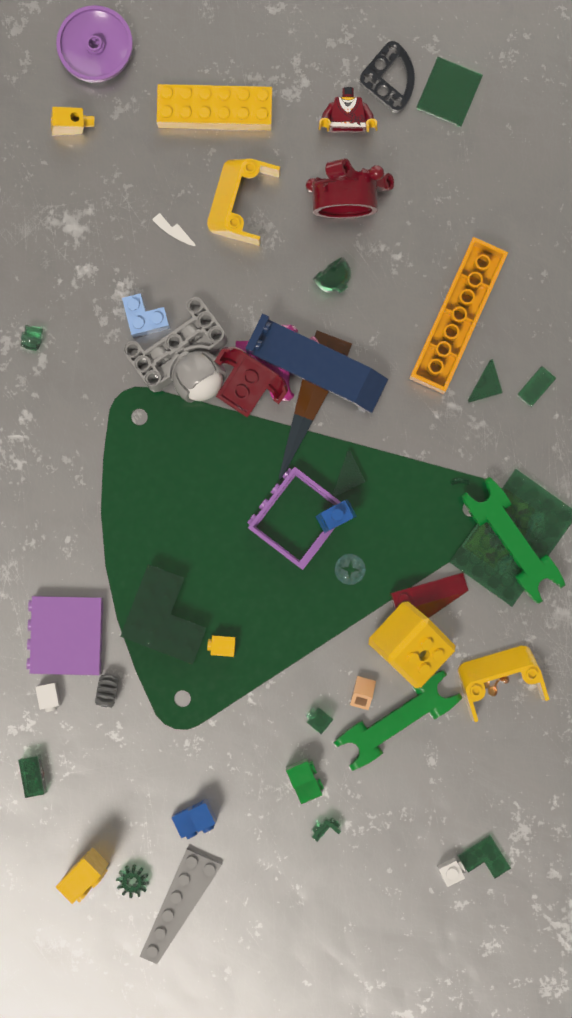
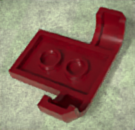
M225 347L214 361L219 365L225 363L234 367L216 397L247 418L266 389L273 394V401L277 404H280L288 392L286 382L282 376L240 348Z

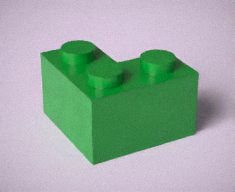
M305 758L286 766V772L301 804L322 796L321 790H324L321 780H316L314 774L317 773L313 761L309 762Z

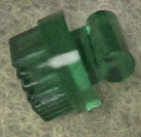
M25 325V331L21 334V347L28 350H38L43 340V327Z

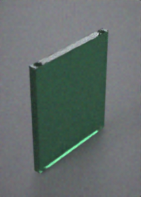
M437 57L416 109L462 127L483 75Z

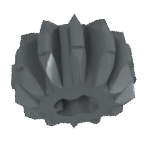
M101 675L99 677L95 698L96 705L104 708H112L114 706L119 681L117 677H113V675Z

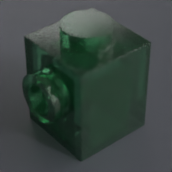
M319 706L316 709L312 707L306 715L308 718L306 723L321 735L334 720Z

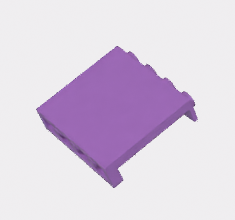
M32 596V600L28 602V611L31 612V619H28V631H31V639L27 640V650H30V658H27L26 667L30 670L29 674L101 675L103 598Z

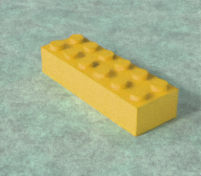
M158 84V128L271 131L272 87Z

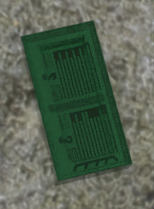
M541 366L517 396L529 407H532L554 382L556 377Z

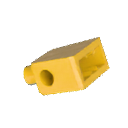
M52 107V136L82 134L84 127H94V115H83V108Z

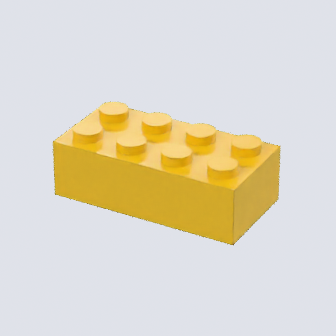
M92 847L65 874L56 888L71 904L76 900L81 902L90 889L96 887L108 871L106 867L109 863Z

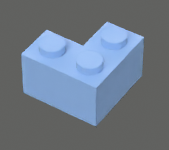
M141 293L122 298L133 338L170 329L164 307L146 311Z

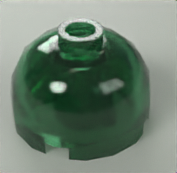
M341 257L327 265L323 272H318L313 280L326 293H333L335 291L341 293L348 288L347 283L352 275L351 268L344 257Z

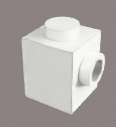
M455 858L437 866L447 887L465 879L463 875L466 872L461 861L457 863Z

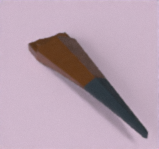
M316 330L314 337L320 344L348 356L352 343ZM304 379L301 382L279 480L286 472L329 391Z

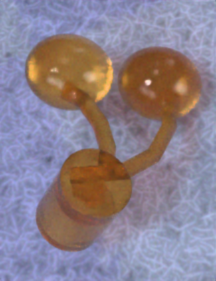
M508 676L499 678L494 687H489V681L485 682L484 686L485 689L488 688V694L493 697L496 696L498 693L496 689L497 683L501 680L504 684H507L509 682Z

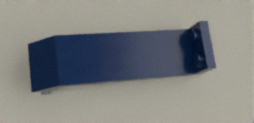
M263 313L245 348L247 353L358 406V410L362 412L368 411L373 413L388 382V378L374 369L271 321L270 317Z

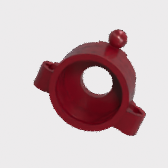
M347 158L327 162L325 170L329 179L317 177L310 178L306 182V189L313 193V214L336 219L358 218L376 213L378 211L377 192L392 190L394 187L393 176L390 173L384 174V169L381 166L374 165L370 169L362 168L358 172L355 171Z

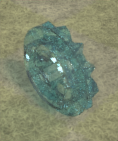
M344 555L336 562V577L344 584H356L364 577L365 564L356 555ZM350 561H352V567L358 569V571L352 572L350 578H348V571H345L342 567H348Z

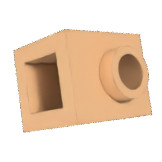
M357 676L350 705L369 710L376 681Z

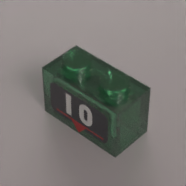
M41 754L18 759L25 798L46 794L47 787Z

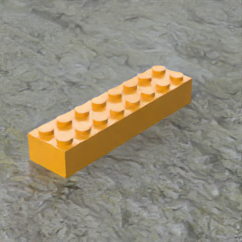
M475 237L472 238L410 375V380L441 394L446 392L508 252Z

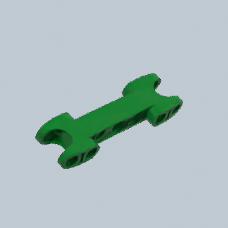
M488 476L484 479L488 489L486 501L477 502L467 492L461 495L462 500L479 527L488 522L521 569V572L515 576L517 582L524 592L539 605L543 602L538 590L539 583L543 579H550L561 589L565 586L564 579L557 566L547 554L540 559L505 511V509L512 505L509 498L500 486Z
M445 670L436 672L422 688L412 687L417 694L415 697L368 728L362 720L347 729L333 742L336 748L347 743L356 744L359 748L357 758L349 765L351 771L361 768L381 756L383 751L379 746L380 744L425 714L429 713L433 720L452 709L463 698L460 693L449 697H441L439 695L437 686L447 675Z

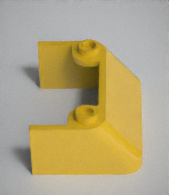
M230 159L226 161L222 168L207 220L208 229L214 234L260 246L261 237L243 232L244 220L240 215L232 213V208L241 177L251 179L260 172L279 178L280 167L254 159Z
M520 645L469 660L459 665L457 673L472 721H478L473 702L479 701L485 696L484 683L521 672L522 679L526 683H537L542 700H550L541 670L529 647Z

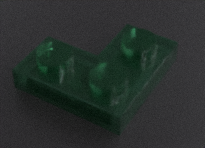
M490 834L457 855L467 872L485 863L493 877L497 878L511 869Z

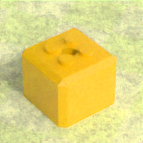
M402 602L369 637L368 643L415 688H422L452 656L456 647L428 617L409 602Z

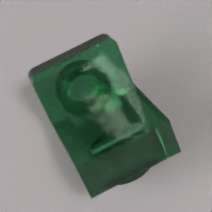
M325 817L321 823L318 821L313 826L311 837L318 842L329 828L340 834V824L334 818L329 820Z

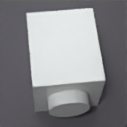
M57 682L36 686L40 710L45 709V712L57 710L56 706L61 705Z

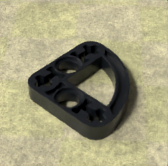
M390 41L361 73L360 85L395 113L403 111L410 101L415 83L414 67L405 49L396 41ZM395 47L396 54L392 53L389 59H387L386 56L389 53V48L393 49ZM398 58L404 66L407 79L403 95L382 79L383 75ZM379 60L384 61L386 65L382 70L375 67V63ZM364 76H366V77L372 76L371 81H372L374 84H376L374 90L372 89V88H373V84H372L370 81H368L367 83L364 82V81H365V77H364ZM386 87L388 89L387 95H379L377 92L378 88ZM391 93H393L392 98L395 101L401 100V107L399 105L393 106L394 101L391 98L387 101Z

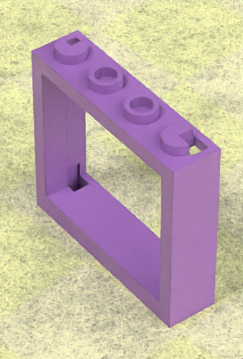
M294 467L292 470L289 468L283 475L285 480L281 485L278 483L271 491L272 497L262 502L259 506L261 509L259 514H253L247 523L249 524V530L303 570L333 530L325 534L322 532L303 558L298 560L256 528L295 476L334 506L340 503L338 499Z

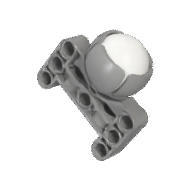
M198 297L190 298L186 304L192 318L144 351L135 341H129L124 346L125 355L151 391L159 392L173 382L178 395L190 403L193 401H206L214 397L219 392L222 382L226 378L223 364L219 365L214 362L217 357L212 354L227 344V336L207 306ZM195 306H201L199 310L192 311ZM206 320H211L209 325H203ZM218 334L222 335L218 340L213 339ZM180 342L177 347H172L173 343ZM132 350H138L136 354L130 355ZM143 364H148L146 369H140ZM153 379H159L157 383L151 384Z

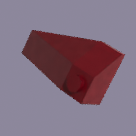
M462 572L390 593L394 611L402 602H409L426 617L430 618L469 590L464 573Z

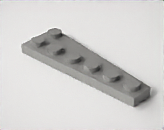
M188 848L186 849L139 957L155 964L159 963L215 877L222 863Z

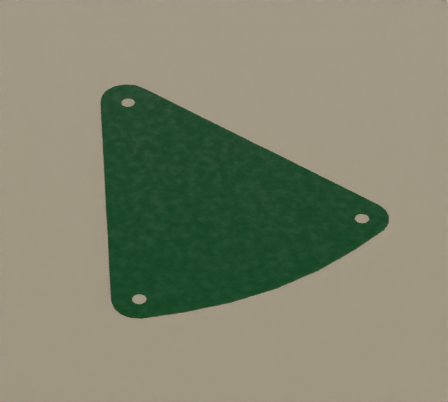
M132 387L121 392L114 399L109 409L103 455L101 521L105 567L118 624L135 671L155 715L163 724L173 729L188 730L199 726L391 601L390 593L414 586L466 552L467 550L461 546L477 523L472 517L464 514V502L461 495L467 492L477 502L486 501L488 489L484 478L307 431L287 470L289 468L292 470L296 467L340 502L349 500L357 517L336 527L302 570L249 530V524L247 523L253 514H259L261 511L259 506L262 502L272 497L271 491L277 483L281 485L285 480L283 477L279 480V474L291 426L249 415L247 418L237 411L200 401L190 403L178 395L163 391L153 392L148 387ZM137 409L144 410L148 415L147 421L143 425H136L131 419L132 413ZM295 476L256 528L298 560H301L323 532L316 516L334 505ZM212 635L236 637L234 657L211 655V651H207L208 639H212ZM181 690L188 692L191 697L190 703L185 707L178 706L174 701L176 693Z

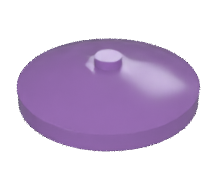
M92 5L79 8L66 17L59 28L56 46L59 58L70 74L86 82H103L114 78L127 66L133 51V39L128 24L117 12L104 6Z

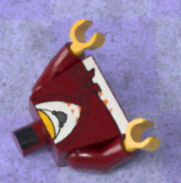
M353 87L342 88V97H335L334 102L328 104L322 113L318 130L321 127H326L327 132H365V130L369 132V128H375L378 131L377 120L374 119L372 111L366 103L362 102L361 97H354Z

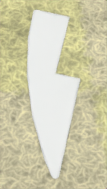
M160 213L152 219L172 237L186 244L196 246L178 224L171 227Z

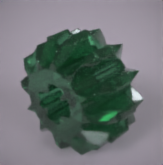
M133 864L132 870L127 865L125 866L126 872L123 870L119 871L121 877H117L116 882L122 884H119L117 889L124 888L123 896L129 892V898H132L135 892L136 896L140 897V891L146 892L147 889L143 885H149V881L144 880L148 877V873L141 874L144 869L143 867H140L137 871L136 864ZM133 877L136 878V879H137L136 882L133 883L132 885H130V884H129L130 880H128V878H129V879H133Z

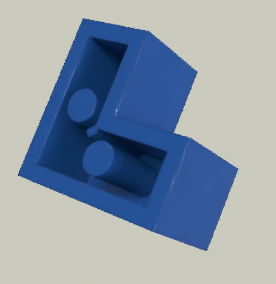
M207 798L171 817L181 839L184 837L190 839L200 831L206 833L214 829L217 821Z

